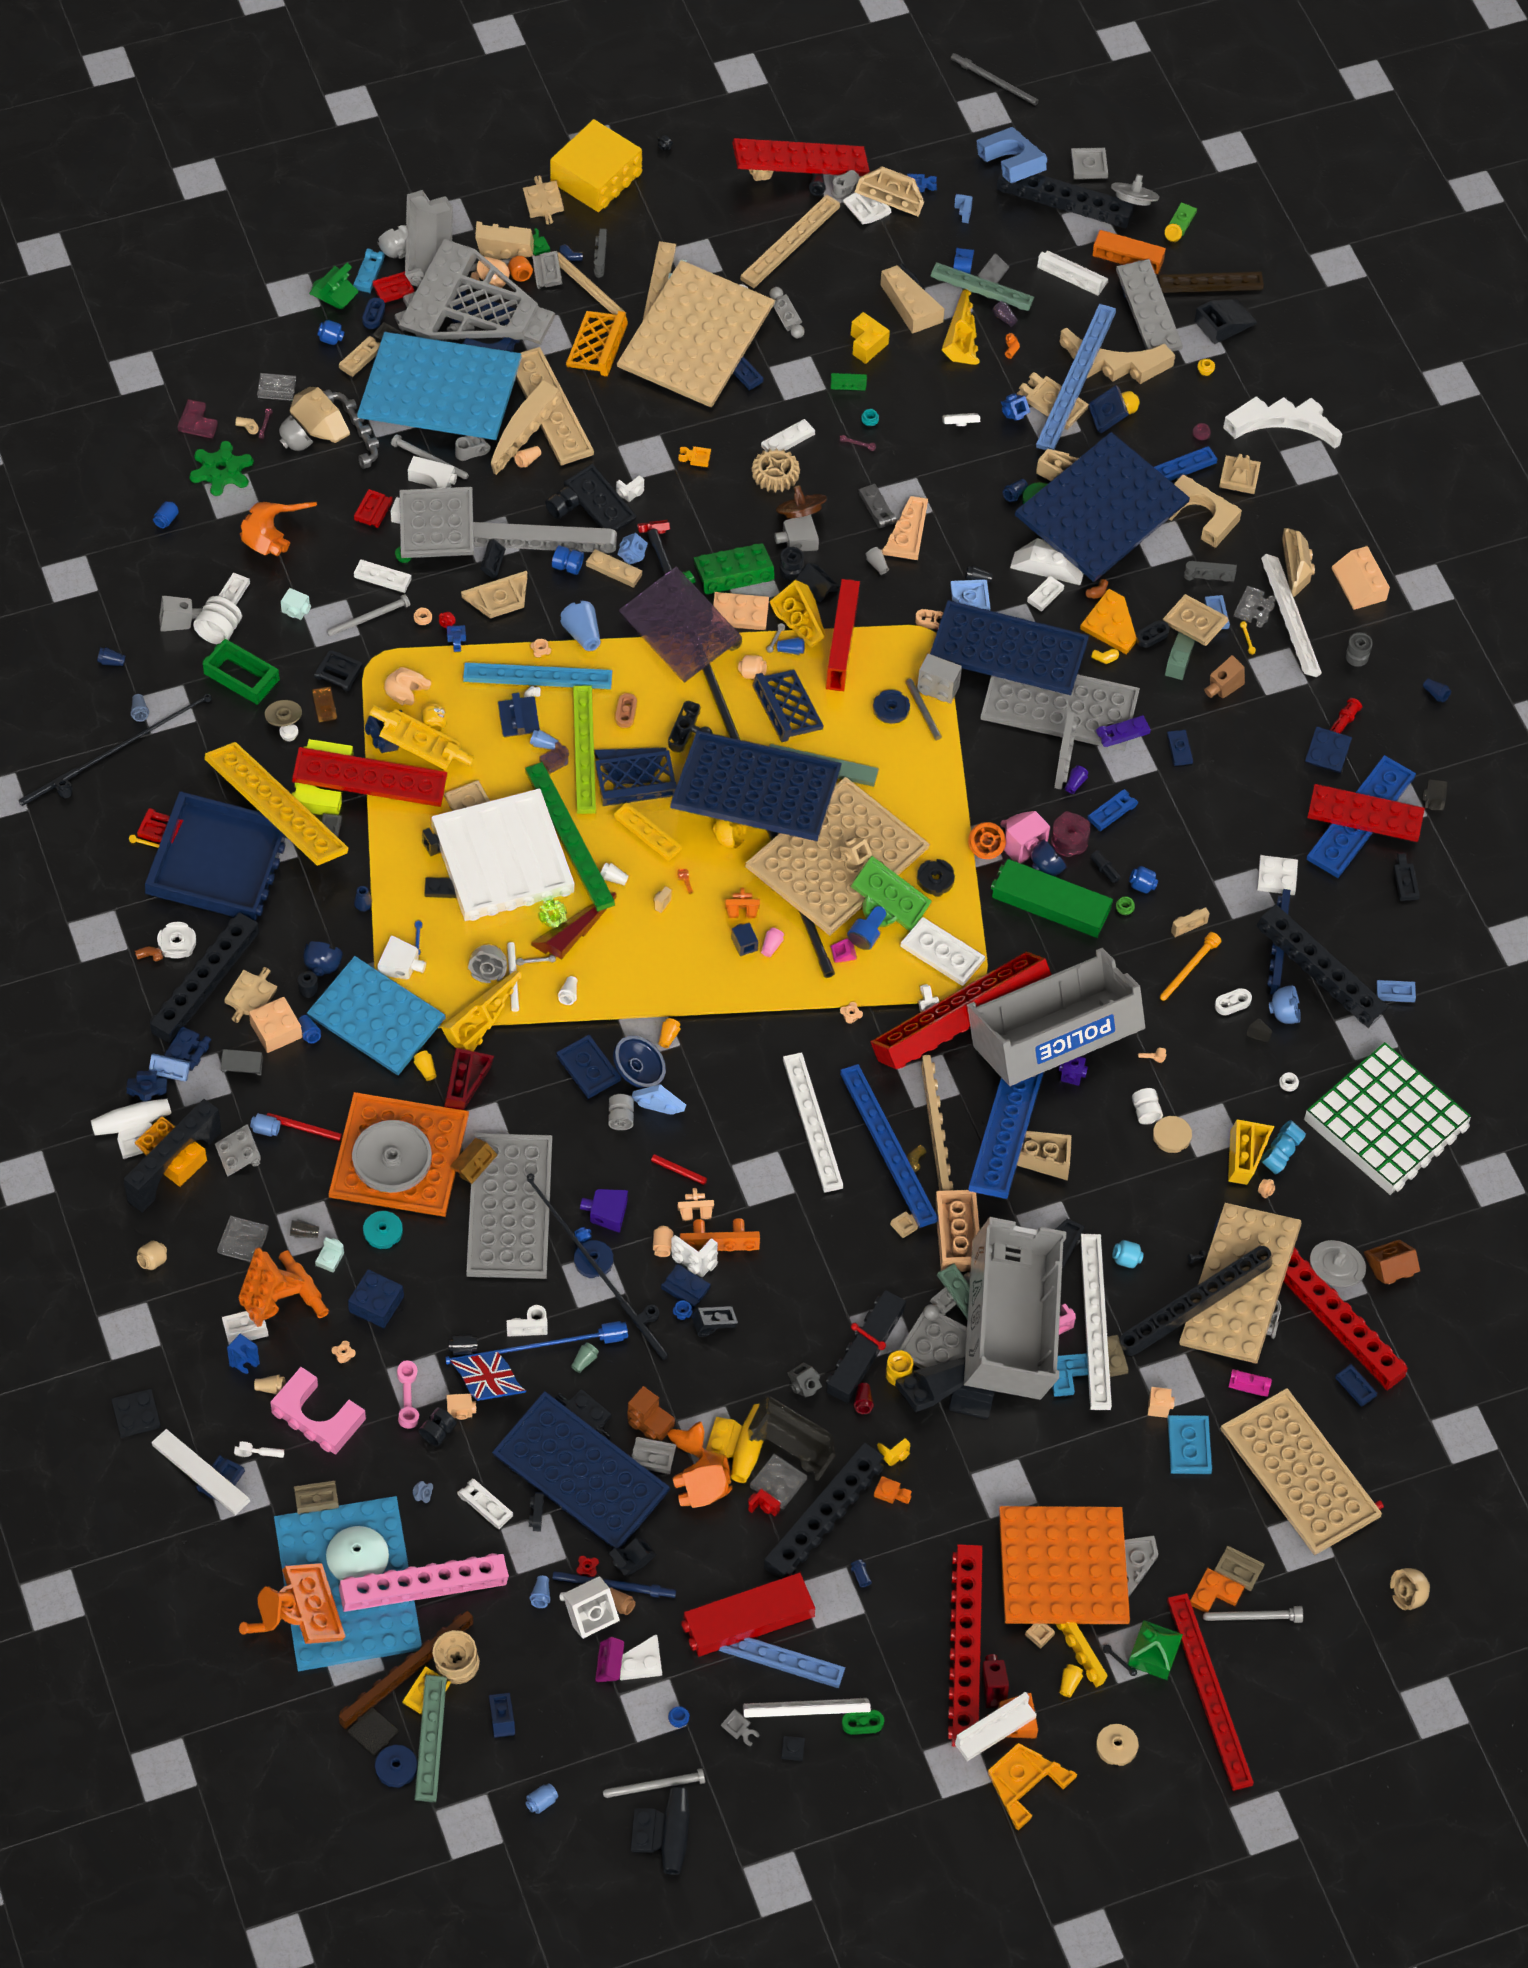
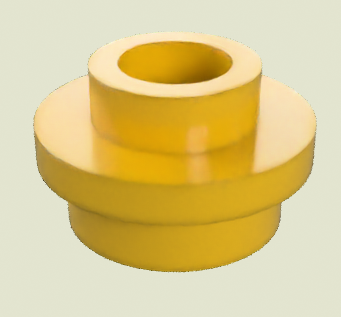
M1202 359L1198 362L1197 368L1202 375L1207 376L1215 370V363L1210 359Z

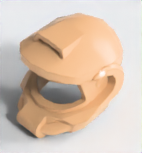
M485 257L509 278V268L503 261ZM479 260L477 270L471 273L470 278L479 280L480 277L482 280H485L490 269ZM494 274L489 284L502 288L506 283Z
M400 667L387 677L384 689L386 694L402 706L404 704L411 706L414 703V695L411 690H428L431 681L415 671Z

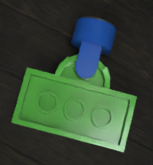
M871 856L850 886L865 897L863 913L866 920L856 919L847 933L848 938L858 948L869 950L880 936L878 927H886L897 921L907 930L911 931L932 901Z

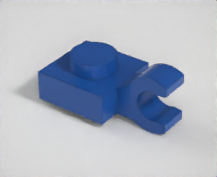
M465 625L447 626L448 642H453L454 652H461V641H466Z

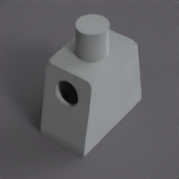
M811 515L784 521L783 532L774 534L776 544L786 542L787 547H797L801 551L818 550L819 538Z
M162 596L159 614L160 631L191 628L192 619L197 618L199 613L202 612V608H192V600L189 598Z

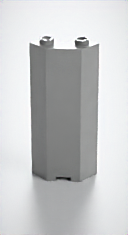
M423 190L407 194L405 276L413 286L419 287L444 239L452 241L453 206L447 197L429 200Z

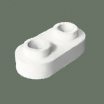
M1242 988L1223 994L1216 999L1215 1010L1221 1015H1229L1245 1009L1250 1005L1252 995L1248 990Z

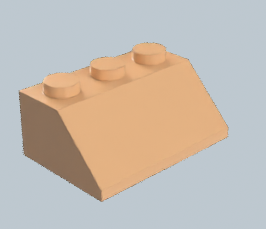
M1368 546L1350 551L1332 566V570L1353 610L1387 600L1390 587Z

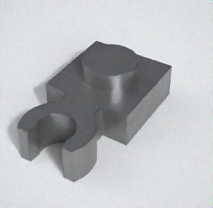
M736 1709L721 1724L736 1739L742 1735L744 1742L749 1746L753 1744L748 1739L750 1734H754L757 1738L760 1736L756 1730L747 1728L751 1722Z

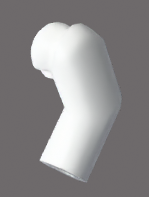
M530 686L525 691L524 697H539L541 688Z

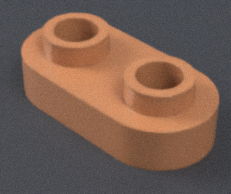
M625 693L618 700L616 724L622 728H628L634 723L637 699L633 694Z

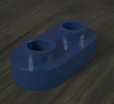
M372 298L367 303L362 318L363 325L368 329H375L381 323L385 312V302L381 298Z

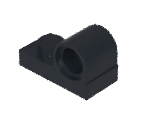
M732 1306L698 1308L692 1315V1320L699 1337L709 1336L717 1328H735L738 1324Z

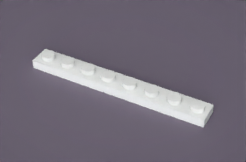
M1265 554L1261 558L1264 564L1263 567L1267 572L1269 583L1274 591V597L1279 604L1285 626L1289 631L1290 639L1301 663V669L1304 674L1318 677L1321 674V670L1279 558Z
M797 1053L783 1056L785 1069L823 1191L825 1193L843 1189V1182L803 1054Z

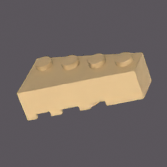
M896 265L881 272L880 285L912 334L943 323L945 309L901 268Z
M1027 1131L1017 1166L1068 1180L1071 1135Z

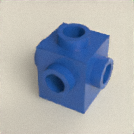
M1014 393L1008 395L1006 400L1001 402L1002 412L1008 419L1020 420L1024 418V415L1031 412L1025 396Z

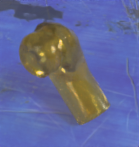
M919 1145L907 1155V1159L914 1172L920 1169L919 1158L926 1153L922 1145Z

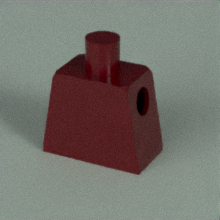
M995 1654L987 1655L983 1662L982 1683L986 1708H996L999 1702L1008 1699L1009 1682L1004 1660H998Z

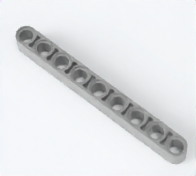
M473 522L474 547H487L489 540L495 539L504 548L556 550L558 545L569 548L570 551L577 550L580 552H593L596 549L603 553H612L616 550L617 532L613 529Z

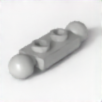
M773 287L769 295L771 299L775 300L774 309L786 330H791V335L794 338H801L805 332L803 326L799 325L802 323V320L787 294L783 296L781 288Z
M971 1272L963 1275L969 1285ZM945 1287L930 1300L932 1304L924 1308L923 1314L926 1319L935 1320L939 1316V1312L945 1315L957 1303Z

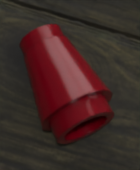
M860 1383L854 1401V1408L860 1414H868L874 1407L870 1385Z

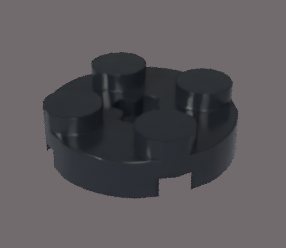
M944 860L925 861L918 869L917 884L923 891L933 894L935 897L942 896L943 893L948 892L954 885L955 875L953 867ZM937 874L939 875V879H938V880H935V879H933V877H932V875H934V876H936Z

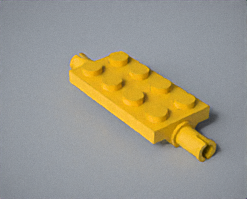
M374 705L369 716L384 722L385 726L379 735L380 737L444 770H447L449 764L454 759L470 767L475 757L460 749L461 742L396 709L393 712H387Z

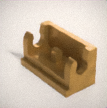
M475 1138L450 1167L458 1172L462 1179L473 1184L496 1158L497 1154L487 1142Z

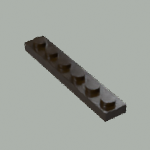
M1262 272L1159 275L1158 277L1162 293L1263 290L1264 287Z

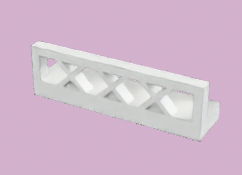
M1050 251L1046 253L1041 252L1039 255L1037 268L1093 294L1099 295L1108 283V278Z
M1026 1692L957 1735L955 1745L966 1761L974 1758L1036 1718V1713L1028 1704L1029 1695Z

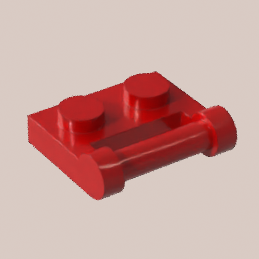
M149 808L137 832L138 837L160 843L167 824L154 821L153 819L168 823L170 816ZM180 820V821H179V824H178L177 830H176V832H175L174 838H173V840H172V843H173V841H174V839H175V837H176V835H177V833H178V831H179V828H180V826H181L183 820Z

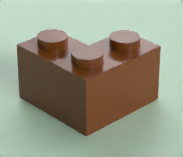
M644 1386L628 1402V1423L634 1429L641 1430L648 1439L662 1441L667 1436V1433L674 1428L675 1418L659 1407V1397Z

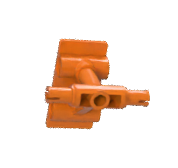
M260 1247L255 1249L239 1295V1302L244 1306L250 1319L254 1321L257 1327L262 1326L265 1319L273 1317L278 1312L279 1308L276 1302L279 1299L297 1293L301 1295L308 1306L313 1308L318 1318H323L329 1313L328 1308L321 1300V1293L315 1286L312 1277L307 1274L300 1263H296L290 1251L286 1250L278 1257L286 1268V1271L278 1269L267 1252H263Z

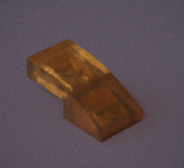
M331 687L313 689L312 694L318 721L336 720L337 715Z

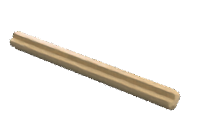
M557 252L560 267L609 312L615 315L618 314V311L625 312L569 260Z

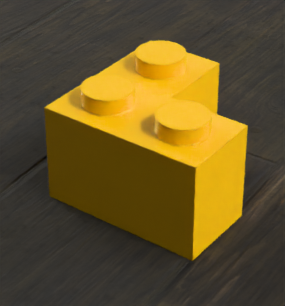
M862 312L852 321L851 336L856 339L853 342L852 355L866 364L889 344L890 330Z

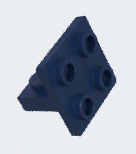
M512 693V699L498 702L503 737L531 734L534 732V729L539 731L534 696L520 698L519 693Z

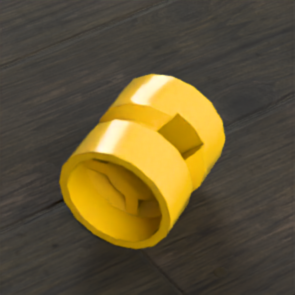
M902 1350L892 1352L889 1355L886 1368V1378L889 1383L895 1385L896 1379L912 1374L913 1358L911 1355Z

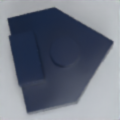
M137 1071V1078H128L127 1094L140 1096V1099L145 1102L149 1101L151 1096L155 1094L160 1096L166 1093L167 1078H157V1071Z

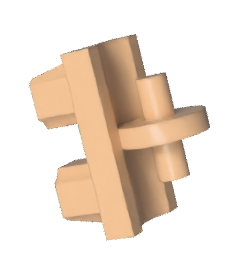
M692 1188V1194H685V1200L693 1201L678 1202L677 1205L682 1221L693 1220L692 1210H700V1219L702 1220L711 1219L714 1200L698 1201V1199H705V1193L697 1194V1188Z

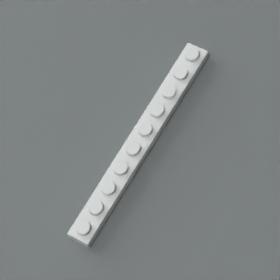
M1081 1234L1080 1246L1090 1410H1111L1101 1235Z

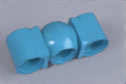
M1289 1120L1282 1126L1280 1133L1277 1135L1278 1137L1273 1140L1271 1148L1267 1149V1152L1260 1161L1274 1174H1278L1286 1166L1289 1157L1295 1152V1146L1300 1144L1306 1133L1292 1120Z

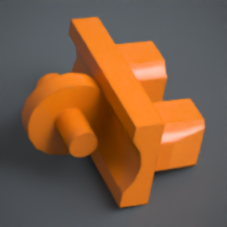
M740 888V893H733V899L725 900L728 918H739V909H746V918H756L760 907V899H752V893H744V888Z

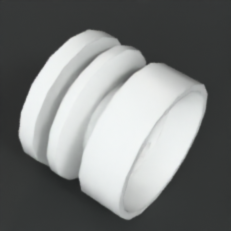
M212 596L208 598L193 626L198 635L204 640L217 645L224 639H230L233 630L236 629L241 621L242 614L239 608L231 601L223 597Z

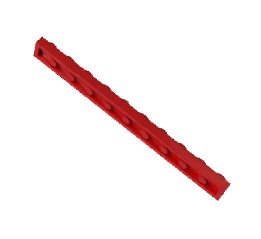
M1188 1593L1170 1597L1167 1599V1603L1177 1632L1183 1634L1181 1644L1232 1791L1253 1786L1252 1776Z

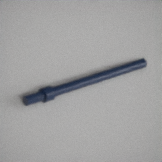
M553 1572V1580L584 1584L595 1579V1577ZM602 1579L609 1588L612 1587L613 1589L650 1594L651 1597L657 1598L659 1596L676 1597L677 1590L661 1588V1585L652 1584V1586Z

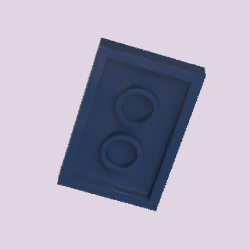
M590 1035L556 1053V1057L588 1099L621 1081V1076Z

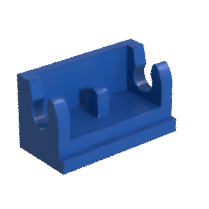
M241 1333L227 1347L229 1365L232 1368L235 1367L242 1373L248 1374V1369L243 1367L244 1363H250L254 1367L260 1364L257 1345Z

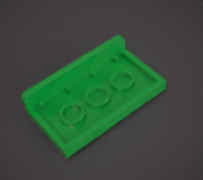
M763 543L693 557L694 565L703 583L705 594L774 580V566Z

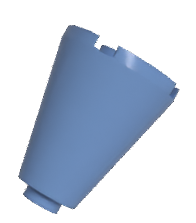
M581 601L579 604L574 602L565 607L560 615L562 626L586 651L596 650L601 641L594 606L588 601Z

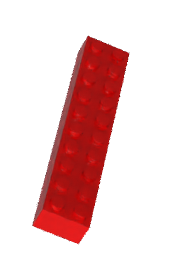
M1026 951L870 1041L878 1062L894 1069H901L911 1060L919 1059L923 1053L936 1049L942 1042L953 1039L954 1035L967 1031L970 1027L967 1004L975 1002L976 1007L1051 976L1046 959Z

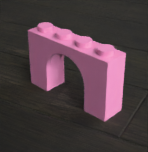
M300 1367L270 1402L272 1413L278 1419L283 1418L294 1430L299 1429L310 1441L315 1440L326 1452L331 1451L336 1455L366 1420L365 1410L351 1400H348L340 1411L327 1421L317 1422L308 1419L302 1413L301 1408L318 1387L317 1377Z

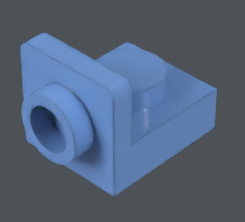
M956 194L954 207L960 209L959 215H962V223H969L973 197Z

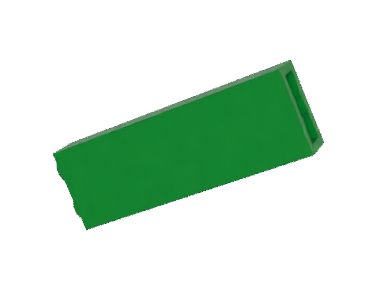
M1007 859L1005 865L1000 866L998 871L999 877L994 879L991 885V890H993L992 898L1098 938L1113 901L1112 898Z

